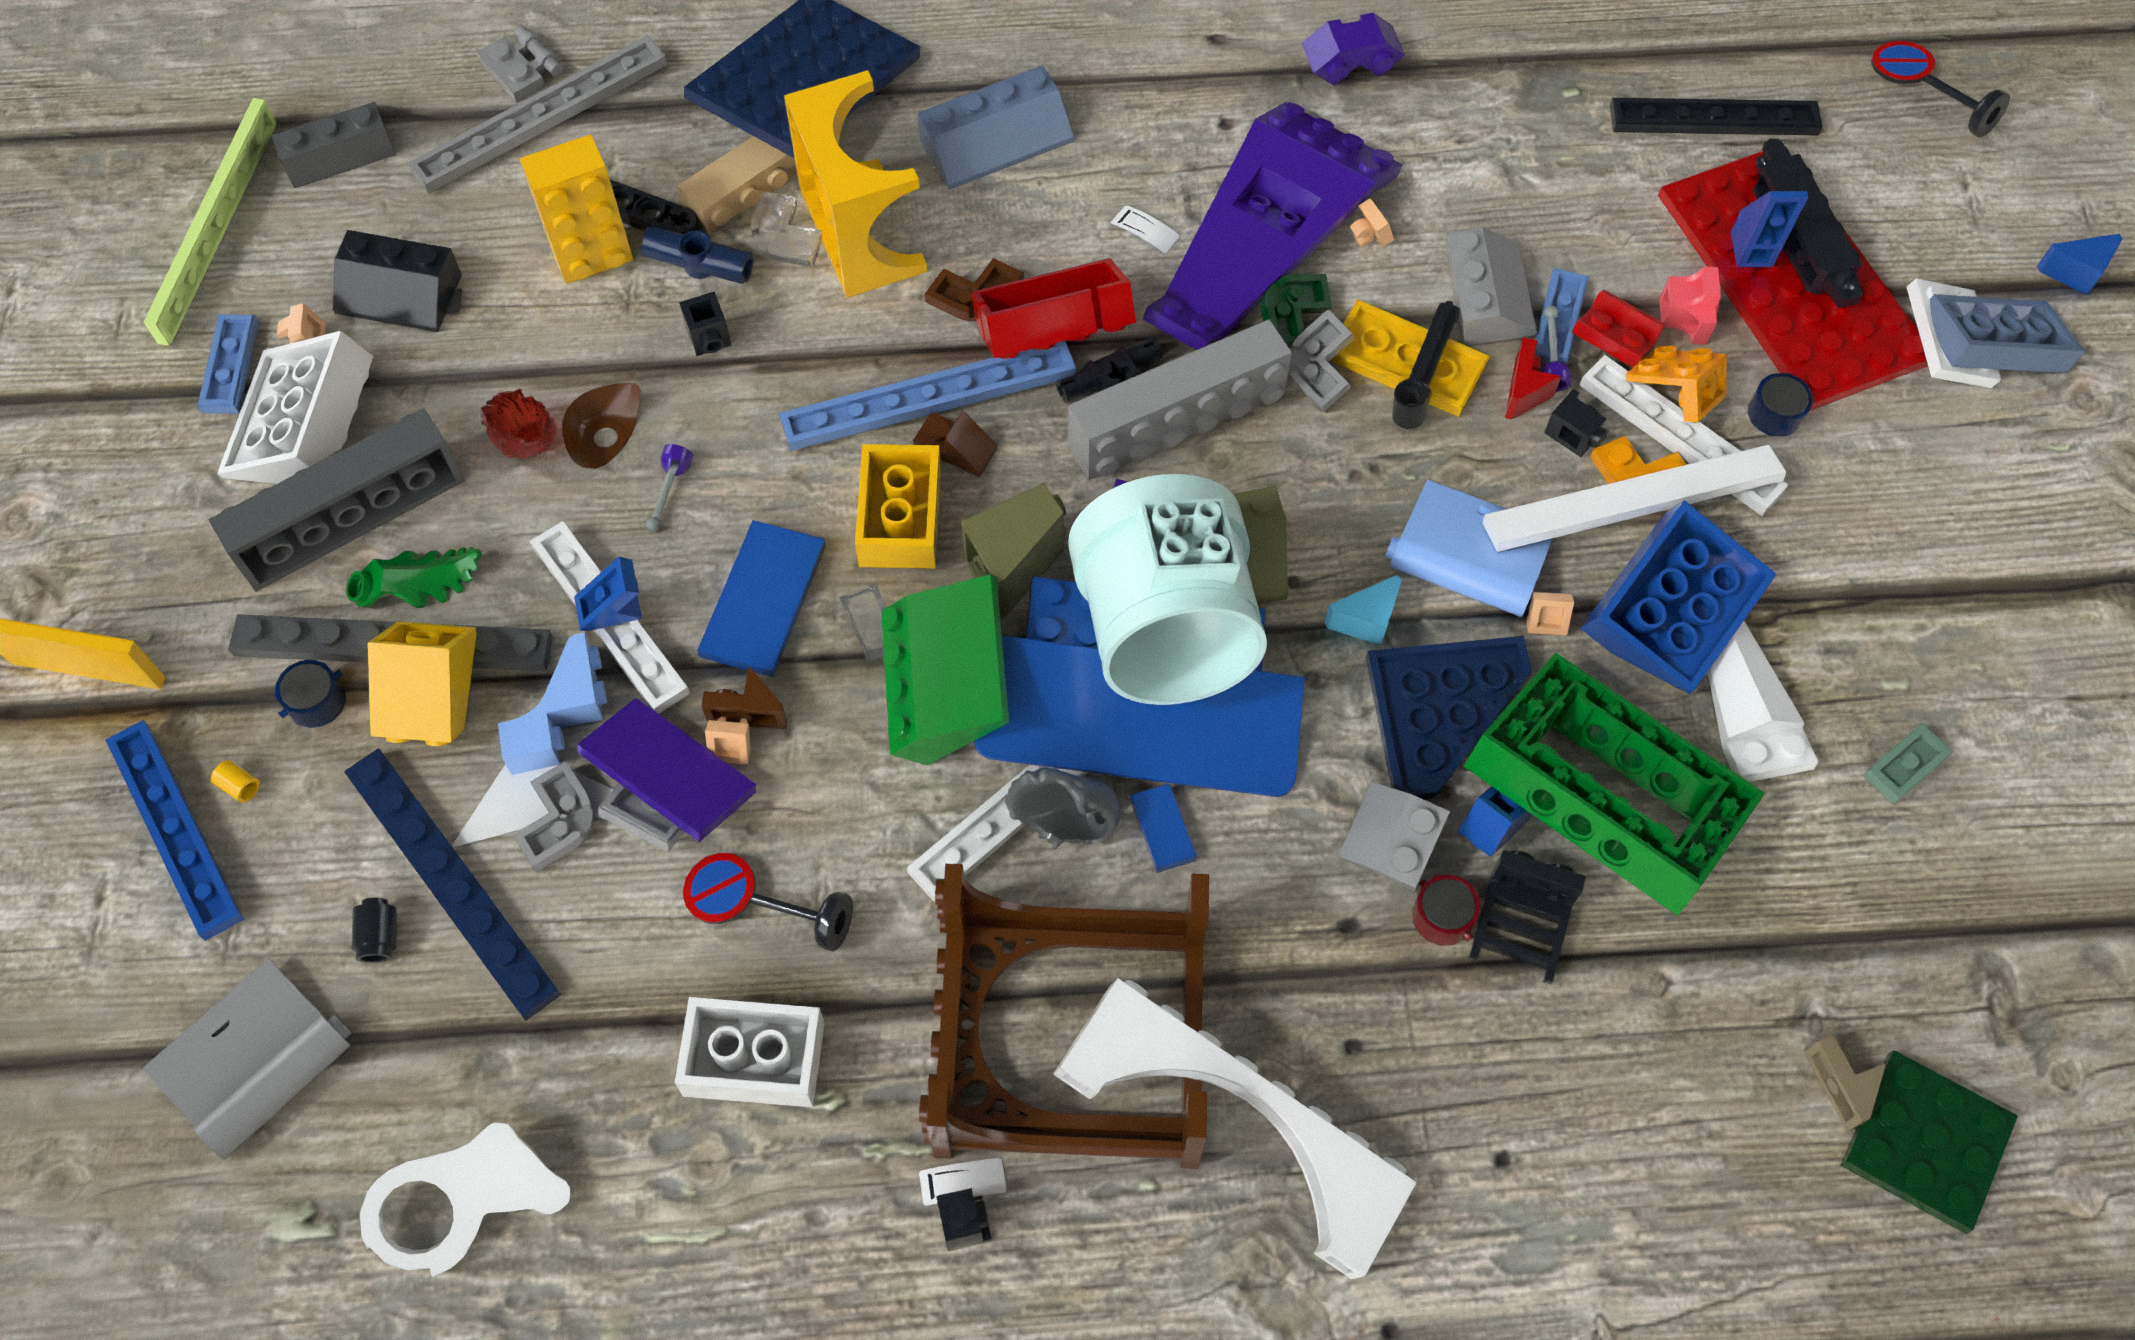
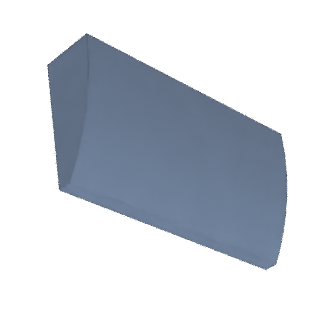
M1933 294L1930 298L1931 316L1936 336L1952 367L2067 373L2085 352L2046 301Z

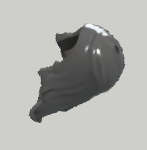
M1042 767L1036 772L1027 770L1019 779L1011 783L1008 795L1005 798V804L1010 811V817L1013 820H1020L1021 823L1028 826H1033L1034 830L1039 833V839H1046L1048 843L1052 844L1054 849H1057L1064 842L1071 844L1099 843L1114 832L1120 820L1121 806L1115 790L1107 783L1092 778L1076 776L1060 771L1057 768Z

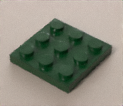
M1893 1050L1887 1054L1883 1063L1885 1064V1069L1871 1118L1855 1129L1840 1166L1967 1234L1974 1230L2018 1115Z

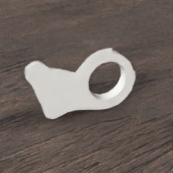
M492 1123L470 1143L458 1149L405 1162L391 1168L379 1177L367 1191L360 1211L361 1237L366 1248H371L385 1263L405 1270L430 1268L433 1278L451 1269L466 1255L478 1233L484 1215L487 1213L534 1209L543 1214L555 1213L569 1203L570 1186L564 1178L555 1174L544 1164L534 1149L517 1135L509 1123ZM425 1181L437 1185L447 1194L453 1206L454 1221L449 1234L442 1242L429 1249L411 1250L401 1247L389 1238L383 1226L382 1209L387 1196L393 1189L407 1182Z

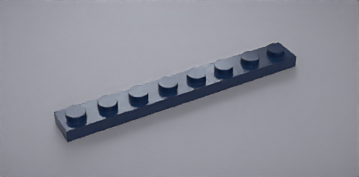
M379 748L345 770L344 773L524 1020H528L561 996L559 990Z

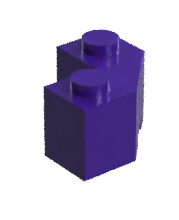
M1375 13L1362 14L1359 21L1342 24L1340 19L1327 21L1302 42L1313 73L1333 86L1344 79L1358 65L1365 67L1380 77L1405 56L1393 25Z

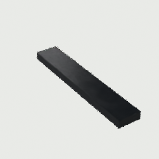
M1612 98L1610 103L1613 132L1819 136L1823 128L1818 101Z

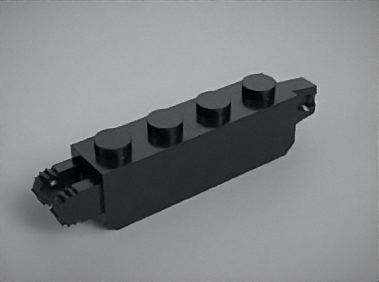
M1770 138L1762 146L1763 154L1756 159L1755 165L1760 176L1752 191L1756 199H1759L1769 191H1807L1808 199L1783 249L1806 291L1815 295L1827 293L1838 308L1858 304L1863 296L1856 276L1862 266L1858 252L1852 248L1844 233L1842 224L1835 218L1829 207L1827 197L1821 193L1813 179L1811 169L1806 166L1801 155H1791L1787 147L1784 146L1785 143H1782V140Z

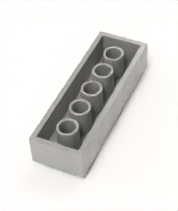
M1270 319L1069 404L1068 447L1088 481L1098 476H1108L1116 471L1118 467L1132 461H1142L1157 450L1164 447H1174L1189 436L1199 432L1206 433L1219 423L1231 418H1241L1251 409L1263 404L1270 405L1278 401L1285 394L1292 352Z

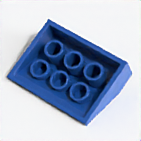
M1684 500L1664 513L1580 629L1610 653L1691 694L1777 573Z

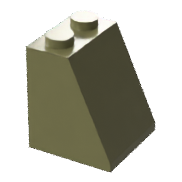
M1045 483L961 521L964 561L974 578L989 574L996 576L1000 620L1007 617L1031 589L1033 576L1041 577L1063 552V536L1066 535L1063 516L1067 514L1066 508L1058 494L1052 495Z
M1276 486L1234 493L1233 495L1240 505L1249 538L1250 554L1247 567L1257 604L1287 599L1286 517Z

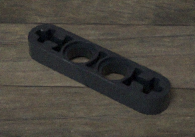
M610 179L615 199L623 197L629 200L626 205L618 207L622 223L646 231L647 227L652 226L682 234L690 231H699L696 215L689 208ZM648 209L660 211L659 215L655 218L646 219L642 217V214Z

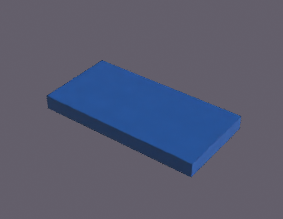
M752 520L698 647L699 657L748 670L750 667L755 673L774 677L826 548L825 539Z

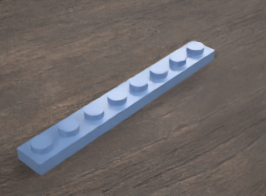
M1066 341L1055 343V346L1050 349H1030L1022 351L1018 356L1010 359L993 357L779 413L789 450L793 451L927 416L931 412L939 413L1053 383L1075 374L1076 367Z

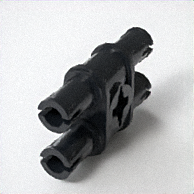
M1152 336L1130 348L1118 347L1115 348L1113 353L1094 362L1092 360L1086 362L1083 370L1056 381V388L1060 397L1067 403L1091 390L1100 392L1142 374L1138 368L1163 358V350L1159 341L1156 342V337Z

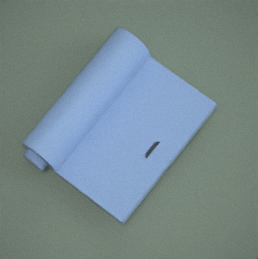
M1427 479L1401 538L1393 536L1385 558L1391 560L1390 568L1522 617L1553 538L1497 552L1482 524L1485 514L1505 510L1506 508Z

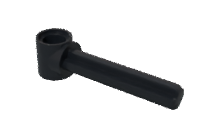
M1452 301L1439 304L1409 379L1403 380L1394 390L1392 418L1401 428L1414 429L1425 421L1427 406L1432 396L1429 386L1459 314V307L1453 305Z

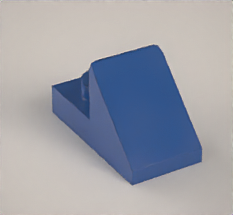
M616 558L574 596L581 631L588 632L642 618L638 599V582L632 559Z

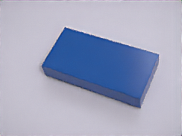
M1170 784L1132 794L1130 801L1156 873L1195 862L1196 853Z

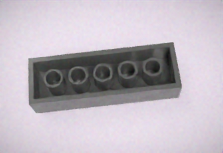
M425 408L413 414L404 416L400 421L378 432L369 434L365 439L344 450L334 452L328 458L315 465L299 470L293 476L272 487L261 490L255 496L224 509L220 514L208 520L227 554L255 592L465 482L445 439Z

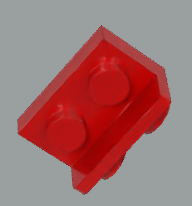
M1602 290L1598 293L1591 309L1577 320L1571 333L1633 368L1639 361L1651 353L1665 328V324L1612 293Z

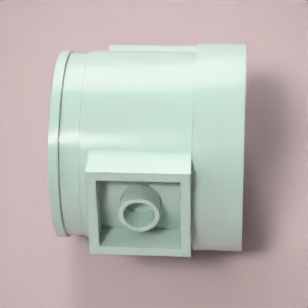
M1163 474L1149 476L1124 483L1107 491L1091 502L1079 514L1069 533V552L1077 588L1089 603L1098 651L1102 660L1104 678L1113 691L1124 698L1140 703L1156 705L1181 704L1204 699L1223 692L1253 672L1265 654L1267 639L1247 567L1250 554L1247 530L1240 505L1227 488L1213 480L1195 475Z

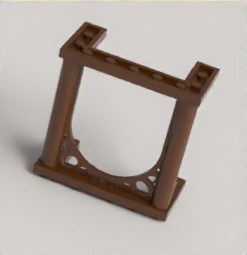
M945 864L944 879L937 878L935 887V905H938L937 918L940 919V933H947L946 948H938L937 974H944L943 989H935L934 1015H941L940 1031H932L931 1057L938 1058L937 1074H929L928 1095L921 1094L919 1106V1122L922 1123L925 1144H931L934 1158L952 1159V1150L1180 1159V1168L1198 1169L1207 1138V1092L1201 1091L1202 1081L1182 1077L1181 1118L1072 1114L1040 1110L1016 1099L993 1077L980 1048L979 1020L985 998L998 977L1012 964L1032 953L1057 947L1184 952L1183 1017L1185 1020L1183 1023L1196 1032L1202 1030L1203 943L1209 918V874L1192 873L1185 913L1057 908L1019 904L990 896L971 886L964 878L963 864ZM997 940H1004V945L1016 943V947L1011 953H1004L1002 946ZM974 946H984L991 950L996 958L994 967L984 970L973 964L969 957L971 948ZM964 969L971 976L980 980L978 990L972 992L966 989V987H970V979L964 973ZM962 1002H963L969 1009L961 1010V1008H962ZM967 1019L974 1022V1026L968 1030L961 1026L962 1022ZM959 1038L967 1040L959 1046ZM965 1058L974 1060V1071L963 1075L957 1081V1077L965 1070V1062L961 1063V1061ZM974 1082L987 1084L989 1088L988 1094L982 1103L974 1107H965L961 1104V1093L968 1085ZM996 1101H1002L1007 1106V1113L994 1110L995 1115H985L993 1108ZM1019 1112L1026 1117H1018L1017 1114Z

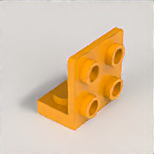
M1660 346L1655 348L1654 351L1626 373V381L1682 386L1679 393V405L1683 408V421L1698 423L1727 397V354L1713 353V350L1709 348L1679 351L1675 346Z

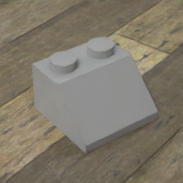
M1371 782L1338 857L1409 890L1415 891L1450 811L1412 794Z

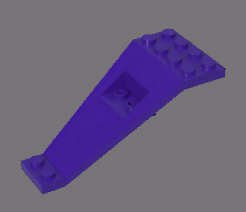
M1284 102L1255 118L1165 295L1147 306L1143 320L1196 350L1224 339L1262 302L1266 290L1281 277L1289 275L1370 195L1397 178L1403 164L1394 160L1393 155L1381 149L1375 150L1365 145L1363 139L1359 136L1349 133L1345 134L1335 129L1330 121L1323 118H1314L1305 113L1304 108L1295 103Z

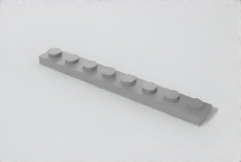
M647 35L408 162L411 172L427 193L430 194L668 66L666 56Z

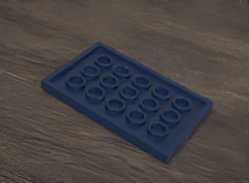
M798 0L684 86V98L795 159L784 95L868 70L873 80L874 91L860 98L850 109L846 116L847 118L919 59L921 46L833 0Z

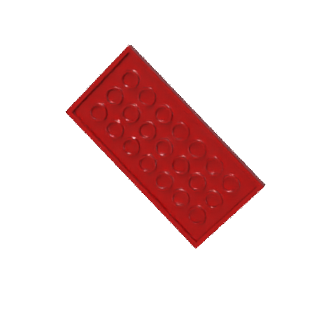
M1763 151L1661 187L1658 197L1707 267H1718L1720 287L1783 377H1789L1800 382L1808 393L1806 412L1928 366L1918 329L1845 230L1844 233L1852 248L1858 252L1862 264L1856 276L1863 296L1859 303L1853 306L1849 305L1844 308H1838L1827 293L1815 295L1806 291L1783 248L1773 267H1737L1730 232L1740 211L1757 200L1752 192L1760 176L1755 163L1757 157L1762 155Z

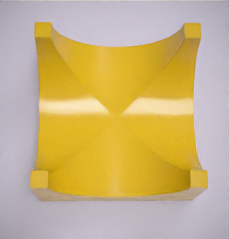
M868 70L784 95L800 192L846 298L927 272V263L922 253L902 254L892 251L879 244L869 235L873 222L888 205L903 195L920 189L919 178L915 169L884 171L879 159L856 162L848 157L839 147L842 126L850 109L860 98L874 91L873 80Z

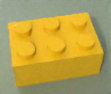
M862 444L855 548L859 567L936 569L941 485L939 445Z

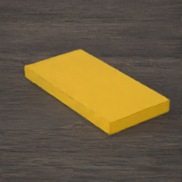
M1357 299L1343 323L1352 332L1354 339L1330 361L1395 389L1403 380L1409 379L1429 329ZM1449 338L1429 386L1432 391L1429 405L1460 417L1488 365L1490 356Z
M0 618V655L12 665L160 690L166 678L133 640Z

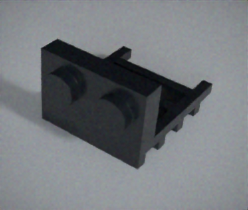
M1503 850L1490 876V883L1485 894V901L1478 919V926L1473 937L1469 957L1477 960L1480 950L1483 948L1546 969L1543 982L1552 984L1572 906L1583 891L1586 876L1575 873L1574 869L1563 864L1549 865L1534 860L1532 855L1523 851L1514 850L1509 852ZM1493 903L1558 924L1556 933L1491 912ZM1487 925L1551 946L1550 956L1485 935Z

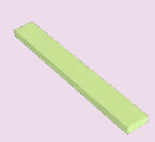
M252 99L143 322L158 344L168 346L172 344L277 125L267 103L263 99Z

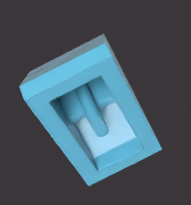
M1398 575L1329 604L1324 622L1327 628L1382 645L1400 588V577Z

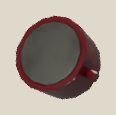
M1438 875L1428 882L1425 879L1421 880L1418 883L1421 888L1412 909L1413 924L1418 933L1427 941L1440 946L1455 945L1463 939L1467 942L1473 939L1474 936L1470 932L1480 912L1479 896L1473 886L1463 878L1454 875Z

